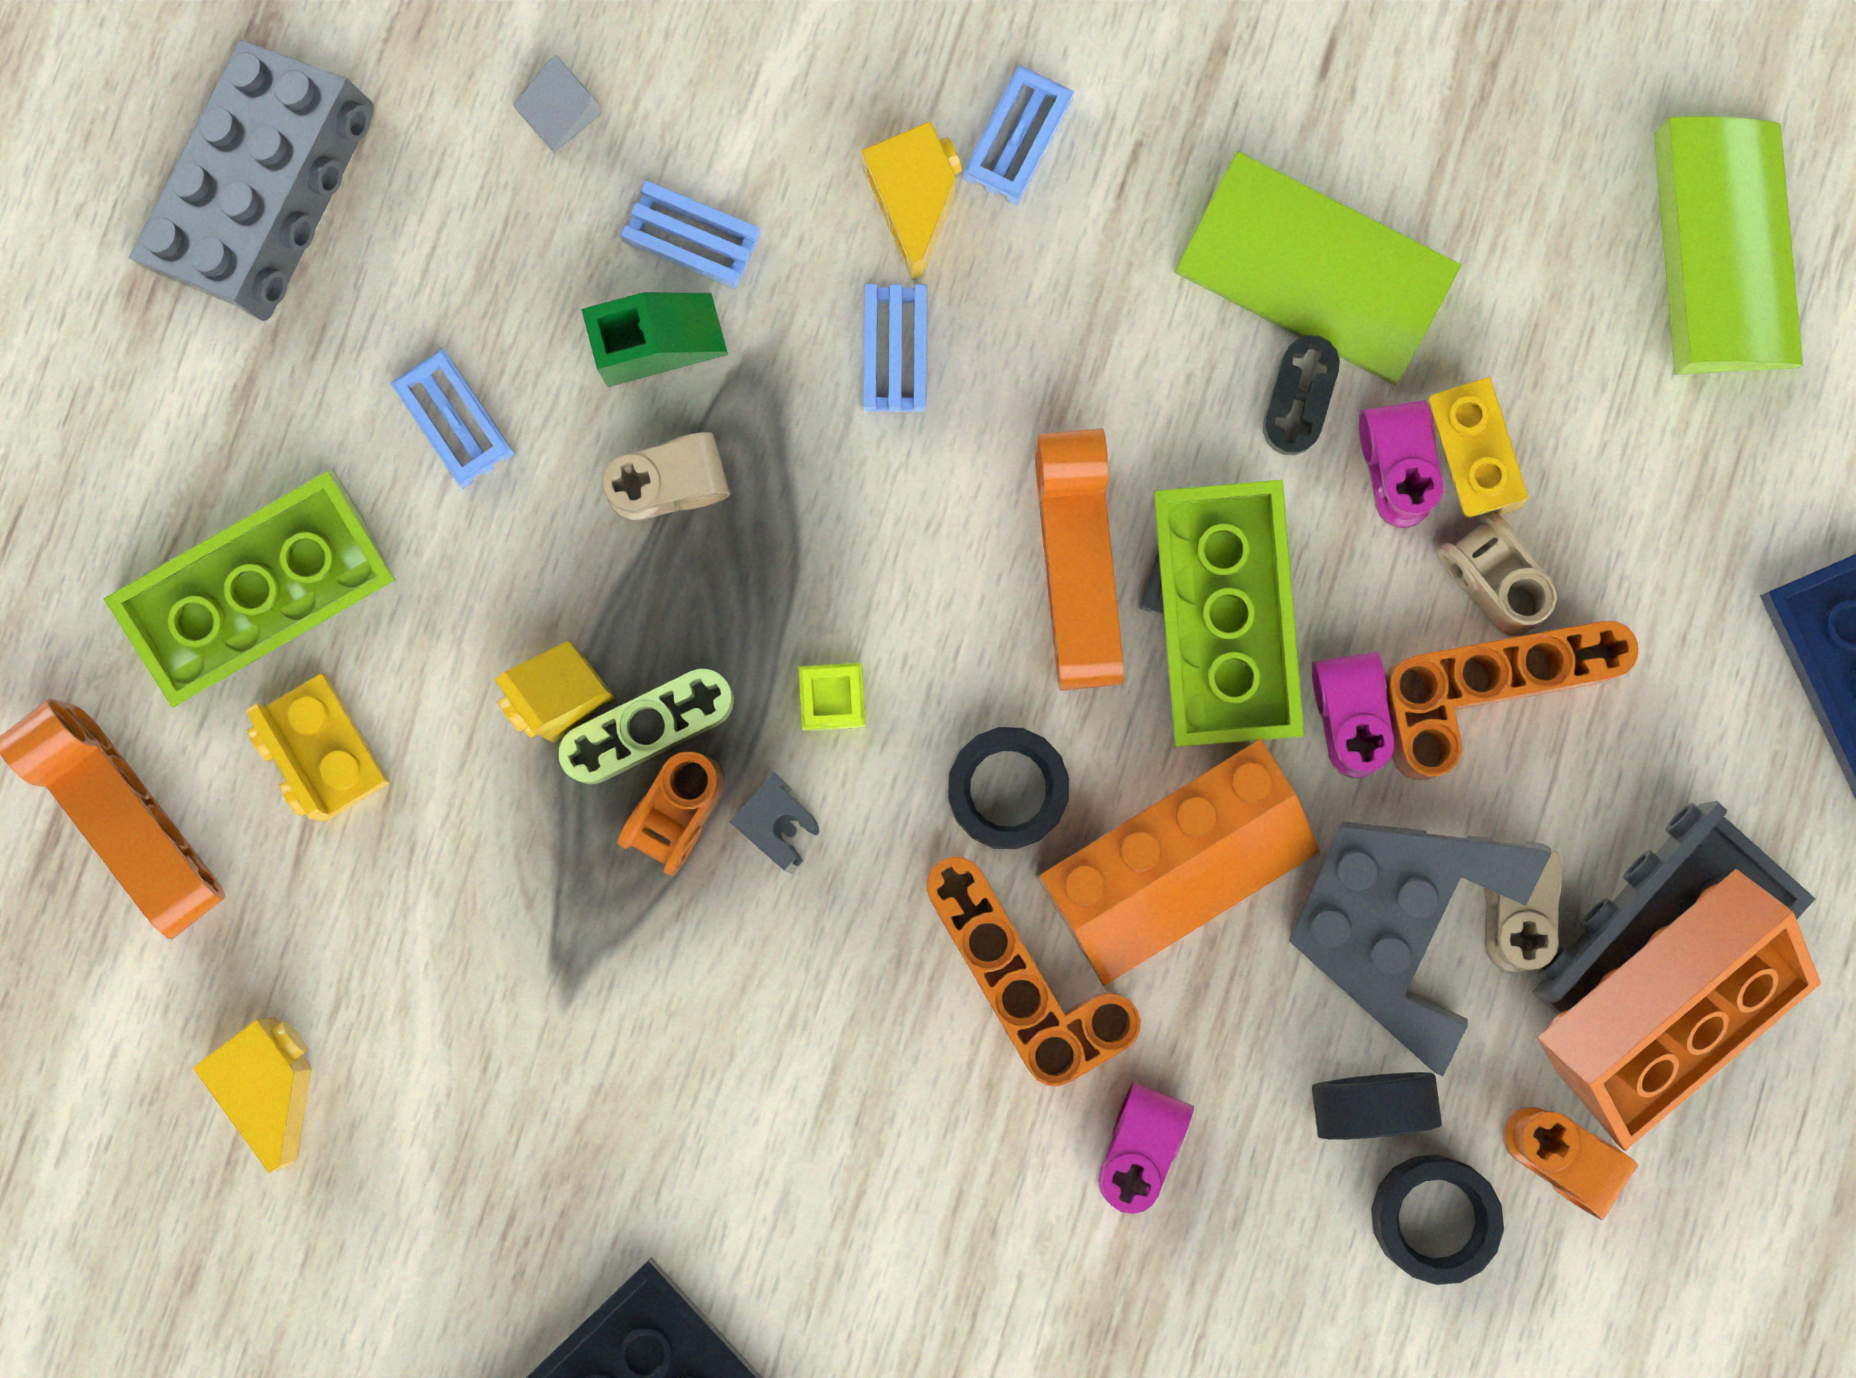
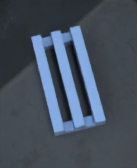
M1018 65L963 171V179L972 184L976 181L984 185L986 191L995 195L999 192L1007 196V201L1018 206L1073 100L1074 91ZM1027 85L1035 90L993 171H990L983 166L1024 86ZM1049 96L1055 99V102L1012 182L1006 179L1005 176L1046 97Z
M645 180L641 189V199L639 203L635 202L631 211V221L629 225H625L620 235L623 242L737 289L760 238V228ZM654 204L743 240L741 246L655 211L653 210ZM646 223L731 258L734 260L731 268H728L642 231Z
M865 284L864 411L926 412L927 284H915V288H902V284H890V287H877V284ZM878 303H890L888 397H877ZM902 303H915L914 398L901 397Z
M441 349L391 382L462 489L472 484V479L479 474L485 475L493 470V465L500 460L506 461L515 455L444 349ZM441 368L492 443L493 447L487 451H482L431 375ZM417 383H422L473 459L466 465L462 466L412 391L411 387Z

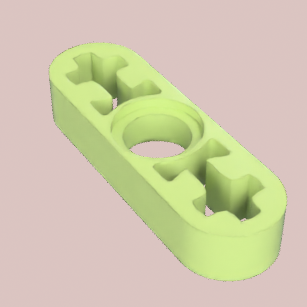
M696 669L569 731L562 739L559 747L561 767L567 775L585 784L604 782L723 723L733 709V691L728 682L713 670ZM703 682L709 690L719 687L721 695L713 700L716 711L710 715H705L700 708H694L681 714L689 726L677 732L676 718L673 712L662 702L663 699L674 694V702L679 707L695 697L692 687L697 683ZM643 709L657 710L665 722V729L661 738L649 745L636 743L629 731L632 717ZM616 722L618 737L623 745L631 751V754L621 759L619 749L614 747L598 757L601 767L596 771H592L584 764L576 766L573 758L581 753L579 742L587 738L592 744L601 745L613 739L612 735L606 731V727Z

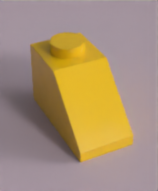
M931 121L861 150L863 171L912 280L922 277L925 273L955 199V175L962 172L961 163L949 137L939 140Z
M275 1017L256 1019L192 1067L269 1174L288 1167L298 1158L312 1068L302 1056L307 1052V1047L302 1037L288 1022L282 1021L279 1024Z

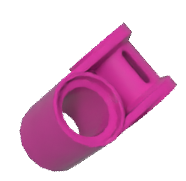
M1422 400L1361 410L1359 414L1361 448L1365 461L1368 464L1375 506L1379 516L1387 524L1396 528L1416 526L1439 503L1443 494V479L1435 446V427L1431 409L1428 403ZM1402 483H1406L1409 493L1420 494L1421 497L1415 504H1412L1409 495H1398L1397 490Z
M1374 651L1313 661L1312 682L1318 711L1322 717L1328 756L1332 766L1340 774L1349 778L1362 779L1374 774L1390 760L1394 751V736L1387 705V684L1379 653ZM1356 732H1360L1363 742H1373L1375 750L1366 757L1365 762H1362L1359 752H1348L1346 747L1356 737Z
M1135 1081L1131 1083L1117 1116L1112 1132L1113 1138L1098 1178L1100 1192L1111 1206L1120 1212L1135 1214L1144 1212L1155 1203L1171 1162L1178 1154L1187 1133L1194 1111L1193 1105ZM1132 1164L1139 1165L1137 1176L1146 1182L1145 1189L1142 1193L1131 1191L1127 1200L1119 1199L1121 1188L1112 1182L1113 1175L1116 1170L1127 1173Z

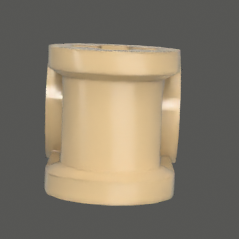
M711 432L689 434L670 440L663 445L630 454H623L611 461L602 477L603 490L613 511L621 518L630 521H643L678 510L705 507L722 501L730 495L715 437ZM630 476H637L639 482L644 485L641 487L642 497L637 500H630L627 493L623 491L626 489L625 479Z
M1490 511L1480 516V525L1454 545L1445 543L1438 548L1437 553L1448 574L1462 589L1468 592L1497 629L1510 635L1524 634L1534 629L1554 611L1557 602L1556 587L1551 578L1545 574L1523 547L1513 528L1500 515ZM1484 546L1489 547V549L1482 555H1480L1478 558L1472 557ZM1510 588H1520L1531 595L1535 607L1533 615L1524 616L1517 614L1510 607L1507 596Z
M1551 851L1549 860L1526 906L1484 887L1486 899V953L1492 963L1501 970L1516 973L1540 969L1550 963L1557 953L1559 944L1558 908L1562 888V865L1558 852ZM1520 932L1521 937L1531 939L1532 950L1522 952L1521 948L1511 946V934Z

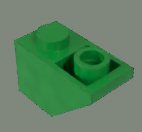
M642 292L581 309L596 367L607 387L728 355L712 293Z

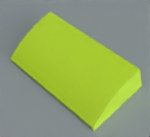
M1724 116L1668 117L1654 133L1674 375L1800 368L1803 366L1781 123L1753 118Z
M1236 151L1175 273L1299 337L1313 335L1330 341L1337 349L1340 358L1396 386L1431 325L1462 264Z
M328 470L103 599L170 706L174 708L394 582L396 579L335 470Z
M1283 479L1154 491L1175 747L1303 737L1304 724Z

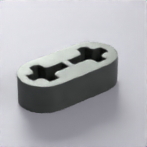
M1307 335L1296 339L1285 351L1279 365L1264 417L1263 434L1270 447L1282 455L1294 456L1304 453L1317 441L1323 428L1339 373L1340 359L1337 349L1331 342L1320 336ZM1310 349L1319 352L1318 363L1327 366L1326 374L1317 373L1313 377L1308 392L1297 389L1302 369L1293 365V357L1303 358ZM1294 400L1305 402L1300 422L1309 426V434H1299L1293 443L1283 440L1284 429L1275 426L1276 417L1286 418L1292 409Z

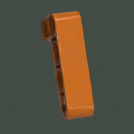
M1097 428L1038 434L1035 445V468L1059 690L1123 685V653L1106 501L1109 467L1104 429Z
M1599 621L1415 655L1402 660L1385 673L1388 695L1387 705L1394 736L1392 759L1396 768L1404 776L1413 780H1429L1450 772L1458 764L1462 754V742L1455 713L1456 710L1597 685L1626 674L1635 665L1638 658V642L1634 633L1626 625L1617 621ZM1595 645L1598 648L1608 647L1610 651V659L1608 660L1594 658L1575 664L1574 653H1579ZM1530 649L1542 651L1548 657L1551 671L1546 680L1537 679L1528 671L1526 656ZM1467 660L1479 662L1486 668L1489 675V683L1484 692L1472 690L1465 683L1463 667ZM1404 672H1414L1424 679L1427 686V695L1421 704L1412 703L1402 695L1400 691V678ZM1419 733L1432 736L1438 743L1440 757L1433 767L1420 764L1413 754V742Z
M47 699L0 736V755L3 760L27 783L34 786L47 787L143 915L162 935L169 939H174L226 898L221 885L102 729L80 707L54 699Z
M949 857L941 860L932 868L927 878L929 899L1021 1059L1037 1081L1047 1086H1062L1070 1083L1123 1052L1136 1041L1140 1032L1141 1018L1134 1004L1119 994L1102 992L1093 995L1063 1013L983 873L974 862L964 857ZM951 868L957 876L968 873L972 877L973 883L966 889V892L973 906L976 907L982 899H986L992 910L989 913L972 917L961 930H957L951 920L952 916L964 914L957 900L953 897L942 900L937 892L944 885L942 873ZM984 923L998 926L1006 937V948L1003 954L992 961H982L976 958L969 946V938L972 931L978 925ZM1016 980L1031 982L1036 987L1039 995L1035 1010L1024 1017H1015L1009 1014L1004 1009L1002 1003V994L1005 988ZM1108 1003L1116 1004L1125 1013L1126 1027L1118 1038L1102 1040L1093 1031L1092 1017L1100 1006ZM1050 1037H1060L1066 1040L1071 1049V1059L1068 1065L1062 1071L1056 1073H1048L1041 1070L1035 1060L1038 1045L1044 1039Z

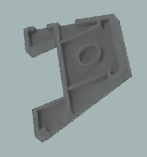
M1343 821L1291 932L1289 942L1434 1073L1444 1076L1468 1027V1019L1408 992L1410 983L1461 878H1465L1526 906L1549 860L1551 848L1540 843L1526 842L1524 845L1492 841V838L1467 835L1466 838L1427 834L1425 830Z

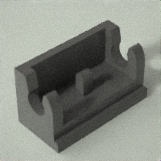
M773 772L731 819L730 823L781 869L793 874L802 864L803 859L794 846L788 845L783 840L782 833L790 838L796 836L797 828L790 821H798L801 827L813 835H819L820 831L816 819L788 794L792 788Z

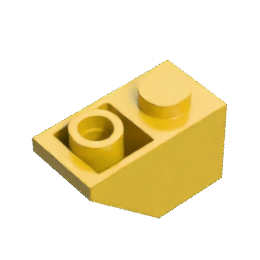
M569 640L503 672L494 679L505 694L496 702L511 724L520 733L525 731L530 738L539 735L553 743L557 742L569 731L615 698L579 648Z

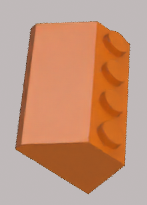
M1259 739L1041 873L1036 878L1100 982L1105 986L1320 852V849L1295 791L1262 739Z
M1735 869L1720 883L1712 885L1703 891L1696 903L1673 923L1656 931L1649 939L1647 945L1620 968L1609 971L1600 980L1598 986L1574 1007L1557 1015L1550 1023L1548 1029L1537 1038L1556 1073L1614 1142L1626 1151L1816 989L1821 982L1794 912L1739 870Z

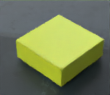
M862 663L798 666L803 731L866 728Z

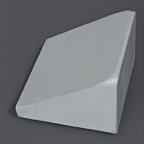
M557 55L543 66L513 105L554 153L601 115L594 97Z

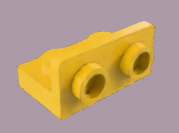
M1491 377L1431 395L1429 406L1464 516L1473 517L1496 510L1498 515L1522 509L1529 497Z
M320 673L267 706L256 703L245 710L254 725L247 730L248 736L257 752L265 761L269 762L274 759L285 778V781L279 784L280 791L296 815L302 816L306 814L311 820L326 822L391 783L328 675Z

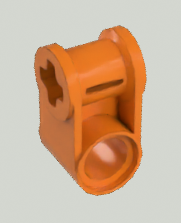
M680 752L670 757L663 765L646 796L630 815L620 833L617 845L625 850L631 846L663 864L664 873L674 877L691 853L700 836L703 824L722 794L724 774L719 764L711 757L696 752ZM690 763H698L705 769L708 775V785L701 796L690 800L680 793L677 787V777L684 766ZM649 829L665 837L671 843L668 844L667 842L649 832Z
M1538 1107L1521 1108L1507 1119L1503 1129V1142L1507 1152L1515 1160L1550 1183L1551 1187L1564 1198L1600 1220L1605 1219L1638 1167L1637 1162L1623 1151L1588 1132L1567 1116L1555 1111H1546ZM1538 1127L1543 1128L1542 1134L1549 1140L1544 1150L1539 1149L1540 1143L1533 1137Z

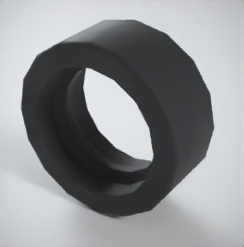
M997 727L976 735L959 751L949 772L948 801L956 822L972 839L993 849L1017 850L1039 842L1060 822L1069 802V775L1061 755L1044 737L1024 728ZM1001 751L1019 752L1030 757L1041 769L1046 782L1045 800L1040 811L1028 822L1017 826H999L986 820L975 809L970 795L971 778L976 767L988 756Z
M1407 1072L1368 1075L1324 1081L1312 1085L1317 1135L1321 1139L1350 1140L1390 1137L1430 1131L1442 1126L1437 1082L1434 1073Z
M1441 1155L1414 1156L1393 1167L1378 1185L1371 1208L1373 1233L1384 1254L1411 1277L1434 1285L1462 1283L1481 1273L1497 1254L1504 1232L1502 1204L1491 1183L1471 1166ZM1443 1180L1455 1184L1467 1194L1474 1208L1475 1226L1470 1240L1460 1251L1448 1257L1431 1258L1417 1253L1407 1244L1400 1231L1399 1212L1403 1199L1414 1187L1426 1181Z

